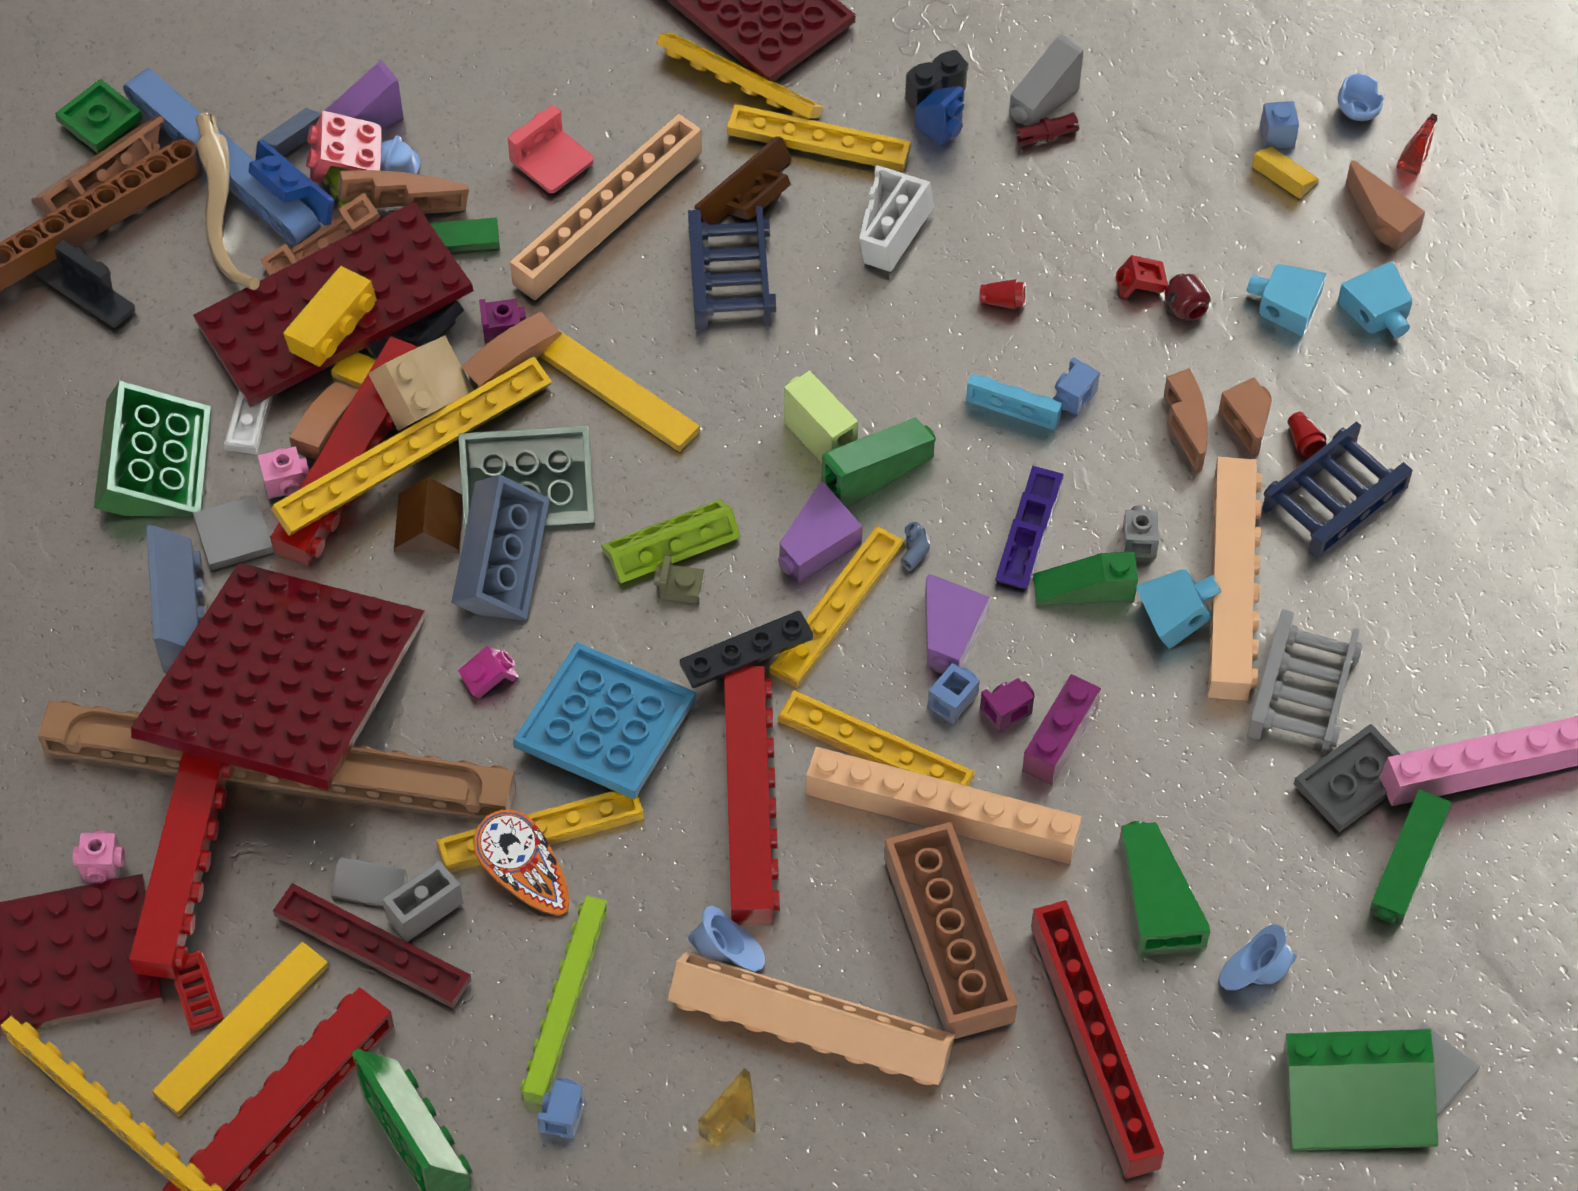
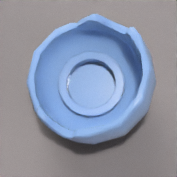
M1351 74L1344 79L1337 97L1340 109L1348 118L1355 121H1369L1380 114L1384 95H1379L1377 91V80L1365 74Z

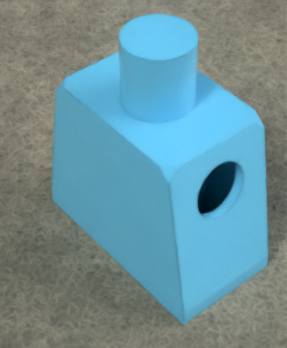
M1392 261L1341 283L1337 302L1368 333L1374 334L1388 328L1393 336L1398 338L1408 332L1410 325L1405 319L1409 316L1412 297Z
M1278 264L1275 265L1270 279L1252 274L1246 292L1262 297L1259 314L1262 317L1300 336H1304L1322 294L1326 273Z
M1181 569L1135 586L1159 638L1169 649L1211 619L1212 614L1205 601L1222 592L1213 575L1196 583L1187 569Z

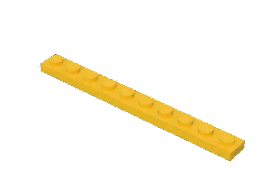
M532 357L273 504L271 511L290 536L459 439L458 433H469L548 388L552 381L537 359Z
M10 1016L0 1025L9 1042L178 1189L181 1191H223L215 1183L211 1187L203 1181L205 1179L204 1175L192 1163L185 1166L179 1160L181 1158L179 1153L168 1142H165L163 1145L155 1140L156 1134L143 1121L139 1124L135 1123L131 1119L133 1117L132 1113L120 1101L113 1104L107 1099L109 1094L98 1082L94 1081L90 1084L85 1080V1073L75 1062L71 1061L68 1064L61 1059L63 1057L62 1053L50 1041L43 1044L39 1040L40 1035L28 1022H24L21 1025Z

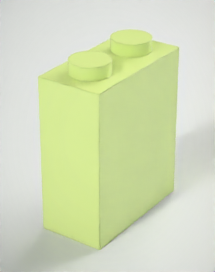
M810 370L800 377L792 378L784 387V424L821 463L824 453L858 440V420Z

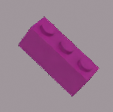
M1070 674L1024 751L1023 772L1050 785L1054 784L1098 709L1100 687Z

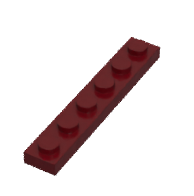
M291 883L273 909L274 916L452 1009L472 981L469 973Z

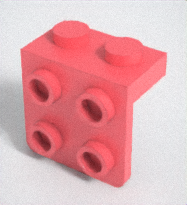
M553 104L546 110L537 113L530 122L522 128L514 130L508 137L510 162L550 194L557 192L594 162L593 155L563 131L561 111Z
M322 111L316 125L310 126L307 136V143L311 144L306 160V167L310 168V179L313 182L322 183L331 165L353 171H379L381 162V126L377 123Z

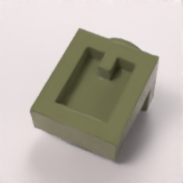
M664 555L663 565L656 567L654 585L660 588V599L699 604L705 576L704 569L672 565L671 556Z

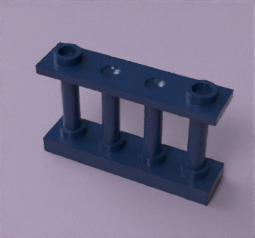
M756 206V222L707 225V222H701L700 209L688 210L695 329H708V316H714L715 312L763 310L764 325H771V313L776 312L775 293L769 294L765 237H770L769 218L763 219L762 206ZM757 235L758 247L709 250V246L703 247L702 242L708 240V237ZM759 259L760 272L711 275V272H705L704 266L710 265V262ZM761 285L762 297L713 300V297H706V291L712 290V287Z
M1357 421L1347 429L1345 427L1341 428L1333 436L1331 442L1281 481L1272 482L1263 494L1265 496L1262 506L1264 513L1267 514L1277 505H1280L1311 533L1308 552L1317 560L1409 486L1413 470L1403 462L1394 470L1392 468L1387 469L1357 443L1361 428ZM1348 451L1379 480L1374 486L1365 487L1335 460ZM1325 469L1356 496V500L1350 505H1342L1312 478ZM1302 486L1334 515L1333 518L1326 524L1324 522L1319 523L1296 503L1290 495Z

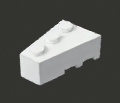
M876 165L874 171L875 179L873 187L870 189V201L868 209L865 210L859 241L865 264L891 272L933 210L934 202L929 181Z

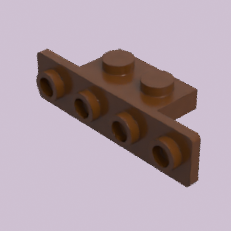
M776 136L695 205V210L700 209L701 222H707V225L718 224L729 214L750 220L756 217V206H762L763 209L771 201L777 199L791 185L788 175L779 172L791 162L790 154L782 137Z

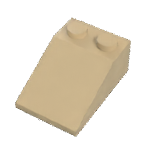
M446 336L413 349L368 373L398 431L474 391Z

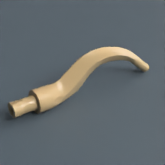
M204 112L196 116L195 120L201 137L196 143L197 150L208 180L205 227L209 249L218 268L227 278L249 289L256 290L260 285L258 278L238 270L232 263L225 247L223 217L229 192L230 154L226 138L218 133L215 115L212 113L209 115L208 112Z

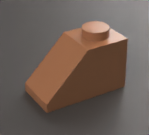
M1255 377L1222 392L1218 410L1253 457L1259 455L1272 403L1270 392L1266 387L1261 386Z

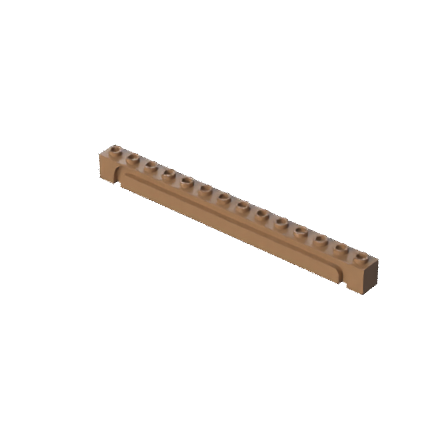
M49 701L38 734L44 753L176 773L178 772L183 753L182 751L131 738V727L140 712H119L104 706H79L71 701H62L61 703ZM366 745L351 748L328 790L234 766L232 778H226L229 781L484 819L498 810L511 809L516 791L514 771L503 766H479L466 760L458 762L446 761L432 755L419 757L408 755L399 750L391 752L379 751Z

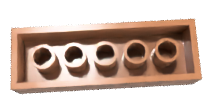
M952 822L885 839L884 860L943 1030L955 1034L954 1039L1015 1023L1017 1002Z

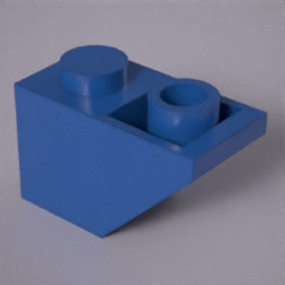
M955 86L934 90L915 107L914 127L940 145H944L950 138H955L963 127L964 88Z

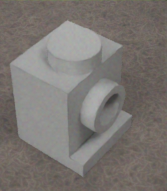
M1136 505L1131 510H1125L1123 552L1135 551V557L1156 558L1159 545L1158 511H1150V508L1145 505Z

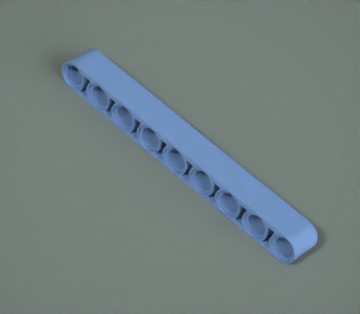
M147 68L123 85V90L128 99L149 119L162 115L164 122L160 125V129L174 141L190 140L197 149L196 143L201 137L195 119L201 113L160 76ZM217 127L218 133L226 138L229 149V190L293 246L301 243L321 228L317 216L301 200L297 199L284 203L249 174V162L255 160ZM197 150L198 161H199V163L202 165V163H201V161H200L199 153H198V150Z

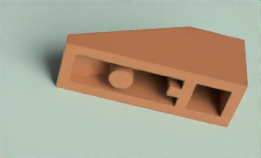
M1353 160L1349 165L1346 184L1372 233L1383 244L1389 245L1395 251H1398L1421 231L1425 211Z

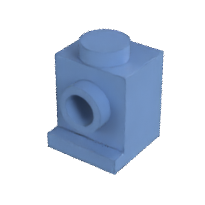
M1073 357L1070 360L1069 372L1062 373L1055 384L1057 394L1053 399L1062 403V410H1067L1077 416L1098 391L1100 372Z
M952 663L930 688L927 707L955 725L959 720V716L978 695L980 680L970 670L966 668L961 669Z
M567 1078L554 1080L552 1092L545 1093L542 1112L538 1113L537 1120L540 1133L575 1139L584 1103L583 1085H578L574 1080Z

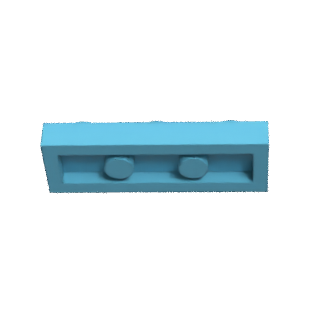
M972 373L968 380L967 402L1056 431L1061 417V402L1055 401L1048 396H1039L1027 392L1018 386H1009L997 382L987 376H979Z

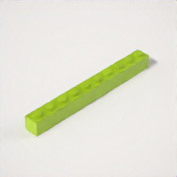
M586 895L584 903L580 902L577 912L579 918L577 922L574 921L571 929L573 937L571 941H567L565 960L560 962L559 973L561 974L559 980L555 979L552 988L554 995L552 999L548 1000L546 1006L548 1014L546 1019L543 1018L541 1021L540 1038H536L533 1051H535L533 1059L530 1058L527 1064V1071H529L527 1079L523 1078L520 1091L523 1092L525 1101L542 1105L545 1093L550 1092L608 911L607 900Z

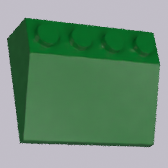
M119 381L106 400L94 508L123 516L194 517L193 512L201 510L211 406Z
M1431 1029L1286 1033L1284 1062L1292 1151L1438 1147L1435 1067Z
M360 1049L353 1051L352 1056L362 1095L420 1190H470L469 1175L473 1173L464 1155L456 1156L451 1148L455 1143L446 1126L443 1125L439 1128L433 1118L437 1114L430 1100L427 1097L421 1099L415 1089L419 1088V1085L411 1070L403 1071L398 1061Z

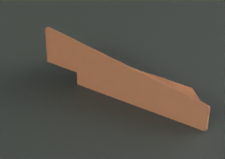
M162 115L152 117L31 198L32 202L48 215L156 153L160 148L158 137L160 125L163 124L164 118Z

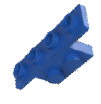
M264 140L258 141L255 161L249 162L248 173L282 202L286 203L299 199L314 212L324 226L330 225L334 210V199Z

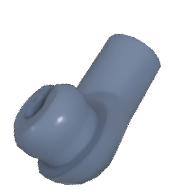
M918 522L907 524L904 530L909 550L900 559L903 567L910 571L919 564L930 550L927 532Z

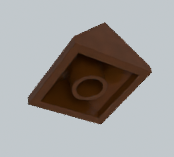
M430 477L399 493L394 552L460 554L463 518L462 494Z

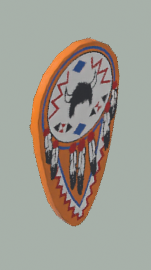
M512 809L498 810L486 816L478 825L473 839L474 853L481 866L498 883L529 906L556 916L565 914L569 908V892L566 879L553 850L536 823L526 814Z

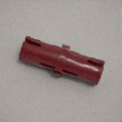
M1072 112L1053 119L1045 117L1039 123L1021 128L1018 127L1015 130L1016 134H1020V136H1016L1017 142L1020 147H1024L1025 145L1043 140L1050 142L1057 136L1079 131V125H1074L1078 123L1077 116Z

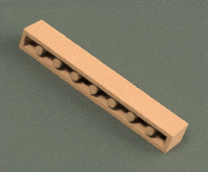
M676 115L510 261L512 284L536 301L702 153V129L682 115Z
M1217 458L1214 473L1211 575L1215 577L1222 592L1212 597L1210 601L1212 617L1210 619L1208 698L1248 701L1251 688H1257L1258 668H1252V659L1257 660L1259 640L1253 639V631H1258L1259 611H1253L1254 602L1258 603L1260 594V583H1254V574L1259 575L1261 559L1260 555H1255V547L1260 546L1261 527H1255V519H1260L1262 500L1256 499V492H1261L1262 473L1257 472V459Z
M820 747L815 748L806 775V795L926 827L952 822L956 835L1066 864H1071L1079 836L1082 816Z
M687 951L676 962L667 1001L676 1003L677 1007L682 1010H699L710 1014V1017L717 1021L728 1022L731 1020L743 1024L744 1028L753 1032L766 1031L776 1034L780 1040L795 1043L798 1041L811 1045L813 1050L820 1053L833 1052L845 1056V1059L852 1063H869L878 1066L882 1072L895 1075L901 1073L913 1077L915 1082L923 1085H939L945 1074L955 1034Z

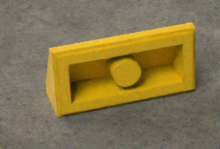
M1272 146L1254 154L1252 167L1298 199H1301L1319 182V178Z

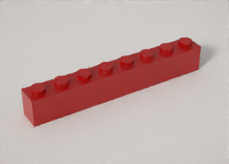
M390 336L369 373L381 365L418 348V346ZM368 374L298 490L385 441L389 431H393L396 428ZM353 500L290 536L279 522L270 536L274 554L310 567L314 558H318L322 554L325 540L330 531L334 532L338 527L340 514L345 506H349Z
M748 666L724 676L731 920L738 925L773 924V911H780L779 890H772V880H779L778 859H771V849H778L777 828H770V818H776V798H769V788H775V767L768 768V758H774V738H767V728H773V708H766V699H772L771 679H765L764 666Z
M186 752L182 753L129 958L134 974L176 979L179 967L184 968L186 964L187 947H185L187 935H192L194 932L196 918L193 910L195 903L199 904L202 900L203 883L201 878L203 871L208 872L210 868L211 851L208 850L211 840L215 841L218 836L219 820H216L218 810H223L225 807L227 790L224 789L226 778H232L234 765Z
M1064 900L1033 909L1031 930L1124 1175L1128 1179L1159 1170L1164 1150L1068 902Z
M361 987L352 995L347 994L339 1002L337 1011L328 1020H322L315 1027L313 1036L304 1045L297 1046L291 1052L288 1062L279 1071L276 1070L267 1077L263 1088L256 1096L247 1098L240 1106L235 1118L230 1123L221 1125L215 1132L213 1141L204 1150L200 1149L194 1153L188 1164L192 1163L202 1172L205 1177L203 1181L210 1187L215 1183L223 1191H239L355 1068L352 1052L357 1049L370 1052L394 1027L391 1011ZM170 1181L163 1188V1191H181Z

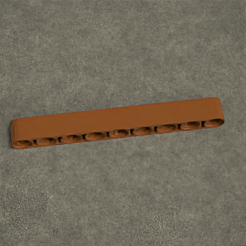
M186 139L177 140L0 242V291L57 259L54 247L62 240L73 247L79 246L194 179L200 172L195 144Z

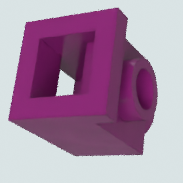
M479 299L485 343L491 342L509 328L526 319L525 307H518L517 299L486 302L485 299Z
M1018 677L1010 683H1001L992 693L988 689L982 691L980 709L1000 733L1032 714L1035 695L1031 686L1026 681L1022 682Z

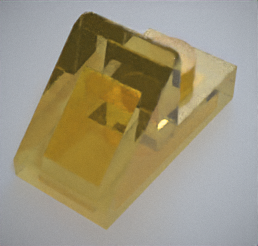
M745 1068L698 1120L699 1135L709 1143L717 1134L720 1136L724 1135L731 1127L734 1118L752 1132H756L750 1072Z

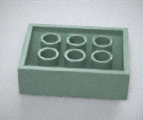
M589 425L458 433L464 531H466L475 482L499 474L550 498L545 526L595 523Z

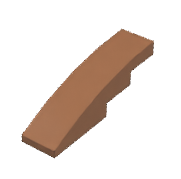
M357 170L340 171L337 193L339 201H352L365 192L375 208L404 207L415 201L422 213L428 214L466 211L469 187L466 184L413 173Z

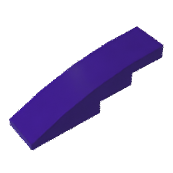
M1032 465L1025 492L1022 493L1016 517L1013 519L995 578L996 582L1027 590L1050 524L1064 474Z

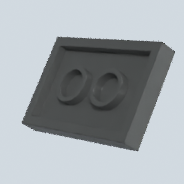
M1369 724L1295 777L1294 785L1335 829L1341 832L1387 798V792L1382 785L1380 775L1387 758L1399 755L1400 753L1372 724Z

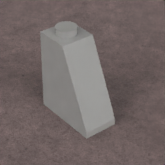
M1060 34L1011 93L1009 114L1013 119L1025 126L1039 123L1042 118L1050 115L1077 92L1080 87L1084 50Z

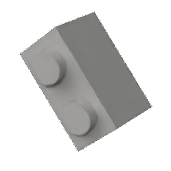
M440 860L382 899L386 918L406 942L463 904L459 882Z

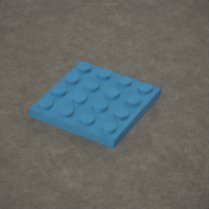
M576 642L514 737L513 747L635 799L694 704L696 692Z

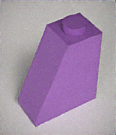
M380 61L324 111L377 123L381 126L382 131L404 119L398 79L386 64Z
M824 482L816 487L779 543V565L787 575L791 574L798 583L862 544L863 526Z
M928 574L925 588L928 666L942 674L952 663L962 669L988 616L989 596Z

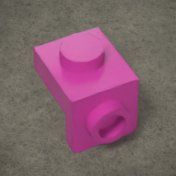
M486 646L458 670L472 696L479 699L502 679L506 678L515 681L519 677L513 668L515 665L513 658L505 650L499 651L490 646Z

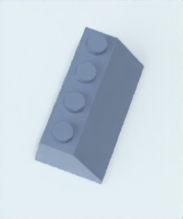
M500 474L475 482L451 603L478 615L527 620L550 498Z
M154 525L146 526L153 639L163 672L167 673L205 615L204 606L199 607V598H204L202 578L197 579V571L202 570V559L200 550L194 551L191 538Z

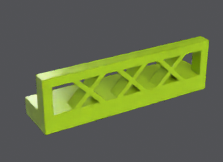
M719 499L601 544L603 553L611 560L617 581L622 584L655 571L657 566L663 565L664 555L671 556L673 564L738 539L741 536L732 507Z

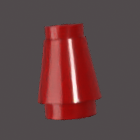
M1018 279L981 284L979 292L980 303L1017 310V307H1025L1026 284L1025 282H1018Z
M1296 412L1288 418L1287 423L1297 452L1300 455H1304L1305 458L1309 459L1327 445L1326 435L1303 412Z

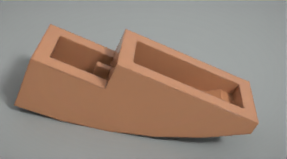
M539 312L493 339L474 354L461 368L481 387L532 357L537 359L562 333L542 312Z
M1189 368L1167 376L1164 396L1170 404L1167 424L1196 472L1203 470L1208 439V425L1204 400L1199 385Z
M338 382L330 385L318 396L298 422L289 437L291 447L296 446L298 454L316 460L358 389Z

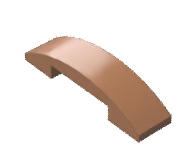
M365 192L339 208L338 210L342 216L330 225L325 226L291 249L285 243L260 259L268 274L272 275L378 221L380 215Z

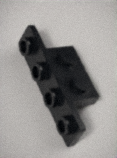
M64 240L54 247L57 259L33 272L34 275L114 328L118 327L136 310L132 302L113 290L110 277L111 272L104 263L96 262L87 256L80 247H73Z
M454 301L383 339L372 341L366 348L372 357L377 359L390 336L420 347L436 340L443 331L451 328L456 323V318L464 309L458 301Z
M795 611L683 657L679 661L680 667L691 687L697 688L813 640V632L802 612Z

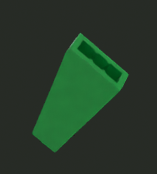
M914 417L828 451L822 455L821 483L824 482L848 509L933 458L936 441L935 435L930 427L927 425L923 426Z
M1421 789L1418 790L1371 902L1370 909L1376 911V917L1390 923H1394L1395 920L1403 922L1448 818L1452 802Z
M1133 821L1127 825H1122L1119 845L1137 952L1206 947L1210 935L1209 923L1157 823Z

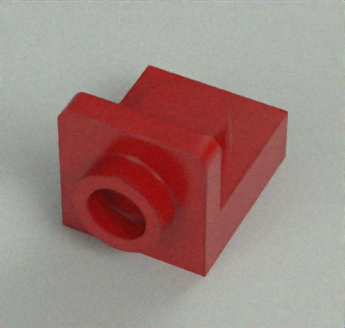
M1131 255L1116 272V282L1119 287L1120 296L1128 298L1136 288L1163 293L1168 286L1163 261Z

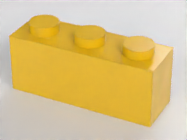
M340 266L283 332L289 351L320 367L327 358H330L335 353L337 346L342 340L353 332L356 324L364 314L373 308L377 298L371 280Z

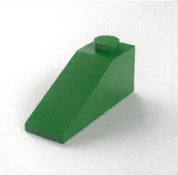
M1135 551L1100 553L1034 573L1036 605L1135 600V586L1138 584Z

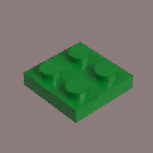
M101 78L55 113L56 119L60 124L97 153L143 118L142 112L138 107Z

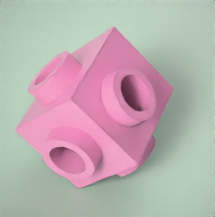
M296 446L279 448L273 452L258 455L268 499L289 496L295 493L303 483L304 477L309 473L306 458L299 459Z
M104 830L81 833L79 846H74L73 866L78 867L84 883H102L118 879L120 867H124L125 848L119 845L115 833Z

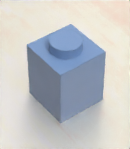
M1294 101L1264 103L1259 126L1264 149L1271 146L1275 149L1295 148L1299 121Z

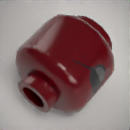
M1178 274L1169 281V285L1164 293L1165 300L1174 315L1179 319H1187L1188 321L1197 320L1205 315L1211 302L1209 291L1202 280L1195 274Z

